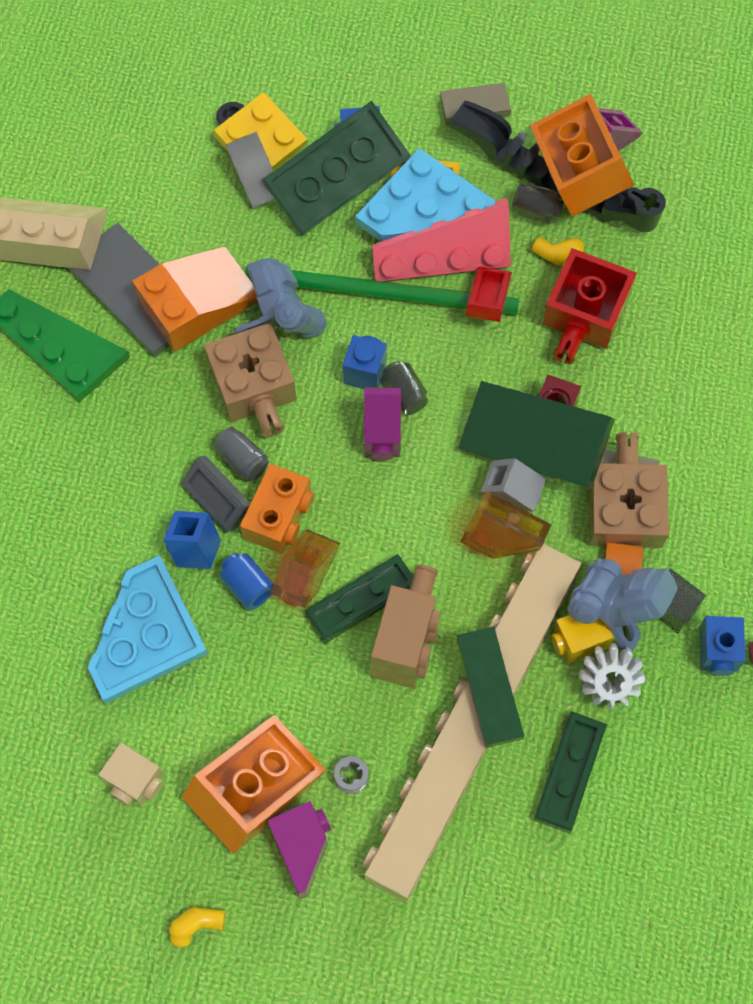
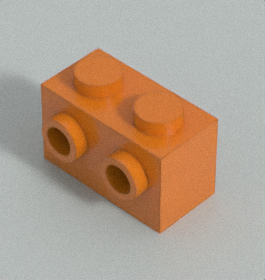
M270 463L240 525L242 538L283 555L287 544L293 545L298 536L300 525L297 523L302 512L307 514L312 506L315 494L311 491L310 478Z

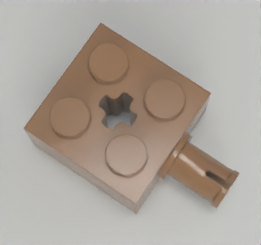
M270 322L204 344L207 361L230 423L256 414L263 437H273L269 423L272 424L276 435L283 432L284 425L280 420L276 407L296 401L297 398L295 382L272 323Z
M627 432L618 433L616 435L617 464L600 463L593 487L589 489V546H606V543L609 542L644 548H662L669 536L667 465L639 463V434L630 432L628 446ZM623 501L629 502L630 506L634 508L632 510L627 509V504Z
M415 565V572L409 590L391 585L371 654V676L374 679L415 689L418 678L425 680L431 647L427 646V644H435L441 611L435 610L436 597L431 596L438 571L427 565Z

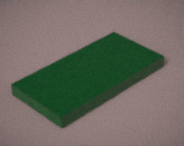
M371 100L263 178L262 182L300 235L303 236L406 162L411 155Z
M481 381L458 448L492 460L516 458L539 474L592 489L615 419L600 413Z

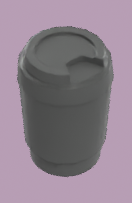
M234 427L225 429L214 442L213 447L218 451V454L244 480L253 481L257 479L269 464L266 453Z

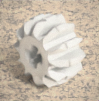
M612 642L609 646V652L604 653L603 649L597 646L595 648L597 658L585 656L583 659L584 665L587 668L579 671L580 680L585 682L582 685V691L585 695L593 694L592 702L596 706L606 699L607 708L610 710L614 708L615 701L618 700L627 707L629 705L627 695L639 697L641 694L640 688L637 685L645 682L644 673L639 671L643 667L640 658H632V650L628 647L618 653L617 645ZM614 672L615 676H618V678L615 680H610L609 676L606 677V675L608 673Z

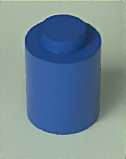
M234 553L221 565L220 579L248 611H252L264 604L276 590L275 584L248 553L241 555Z

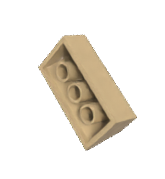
M0 197V260L91 270L108 211L106 208Z

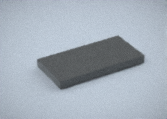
M116 223L101 235L91 270L67 269L155 358L167 349L169 344L138 302L132 281L160 264L119 223Z

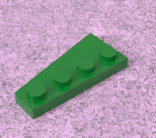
M10 289L0 296V331L78 403L130 358L127 350Z

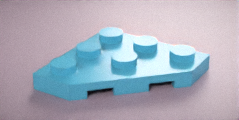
M419 148L355 216V224L382 242L413 230L419 232L432 227L433 223L444 219L447 222L465 216L464 212L479 208V210L495 205L496 200Z
M160 555L125 572L121 582L122 588L115 605H112L102 630V638L96 653L92 655L88 665V670L105 704L208 654Z

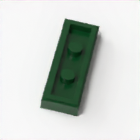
M399 554L306 609L305 615L324 644L385 608L391 585L409 590L413 574Z
M490 627L457 635V643L485 747L490 748L523 740L524 732L495 628Z
M572 711L570 712L533 821L571 834L607 726L606 723Z

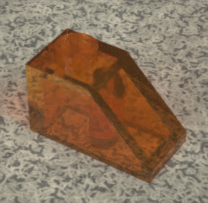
M486 491L460 542L492 559L534 552L542 548L552 524Z
M307 529L283 555L271 594L282 598L289 605L306 608L317 595L339 549L340 542Z

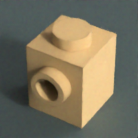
M121 742L98 774L106 785L113 788L109 794L126 806H129L133 801L143 807L147 799L149 801L155 799L164 783L161 780L164 774L159 766Z

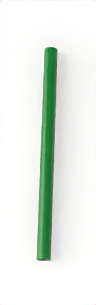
M246 266L245 274L251 281L248 267ZM292 270L298 282L297 288L462 309H467L471 293ZM507 297L503 314L517 315L520 298Z

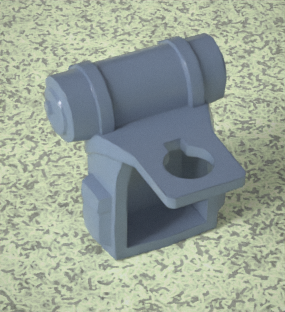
M265 258L247 265L263 316L234 329L235 334L270 322L273 328L281 326L289 332H297V334L306 338L318 337L324 333L327 326L324 313L319 312L318 309L312 306H306L300 301L295 290L298 287L297 279L287 264H282L277 259Z
M597 558L594 563H590L587 567L586 575L581 584L572 591L573 594L568 611L575 621L582 624H591L600 618L612 631L620 648L623 650L628 647L633 653L641 638V632L636 623L663 617L672 603L678 587L667 568H639L631 572L630 575H622V569L617 562L610 559L602 560ZM622 626H628L629 640L625 638Z

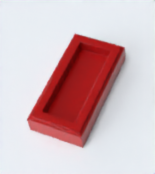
M478 267L467 304L466 316L500 322L511 283L512 272Z

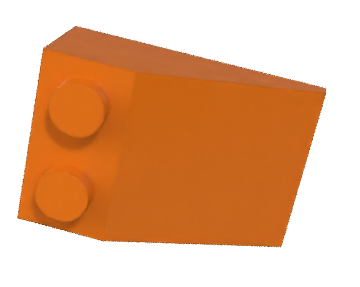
M591 93L530 125L558 192L572 217L634 186V182Z
M225 246L162 263L132 281L138 302L174 352L258 303L252 282Z
M273 715L195 774L181 798L223 844L235 854L269 825L267 820L280 815L326 769L282 722Z

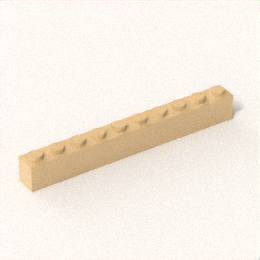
M541 543L536 554L528 553L520 569L521 572L525 573L519 585L513 582L505 596L504 603L508 604L503 616L496 614L489 628H495L514 697L581 567V562ZM464 678L460 680L452 698L457 700L452 712L449 713L445 710L437 723L435 731L440 734L434 746L427 744L418 759L417 765L422 768L417 778L414 780L409 777L399 795V799L404 801L397 814L391 811L383 824L380 833L386 835L379 849L374 846L371 847L362 865V868L367 870L365 873V881L406 904L488 749L485 747L468 680Z

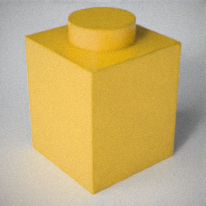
M570 615L556 620L553 630L554 634H551V640L559 656L564 654L568 664L583 659L585 656L596 654L595 648L597 646H600L603 650L608 649L614 638L611 630L600 618L594 623L582 624L575 621Z

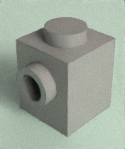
M516 458L492 460L480 493L509 512H532L541 499V492L546 478Z

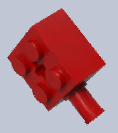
M571 248L546 303L542 325L563 332L553 352L555 359L561 362L567 350L564 363H574L575 356L583 340L605 349L608 348L632 293L637 272Z

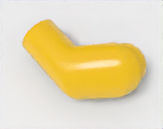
M538 237L531 251L554 265L561 266L565 264L571 248L584 252V243L578 238H572L552 244L544 238Z
M199 907L188 909L173 920L169 927L171 944L178 948L188 946L192 939L191 935L200 928L223 931L226 911Z

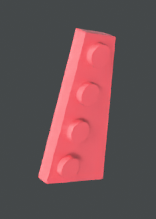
M507 198L495 201V205L482 210L476 208L464 212L465 216L445 222V219L433 223L432 227L419 232L413 230L371 245L375 280L389 281L476 271L480 266L493 269L511 267L509 203Z

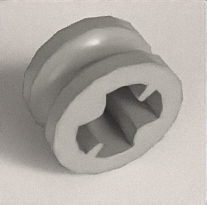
M347 756L337 762L334 768V780L336 786L342 792L355 794L361 792L366 787L369 774L367 765L362 759L356 756ZM350 766L357 767V774L362 773V778L354 779L352 784L345 783V776L340 777L341 772L349 771Z

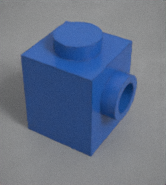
M353 335L343 363L344 384L360 389L379 388L387 364V344L372 336L359 337Z
M175 511L164 537V542L177 567L211 569L221 539L209 513Z
M705 616L699 627L700 670H711V674L716 676L733 675L745 663L744 617Z

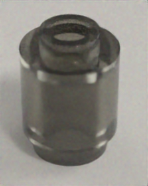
M520 183L515 192L511 209L518 211L520 216L549 225L552 219L558 221L564 201L559 200L560 193L532 183H528V185Z
M396 361L389 364L383 370V375L380 378L383 388H401V411L404 415L408 416L417 413L427 405V390L410 363Z

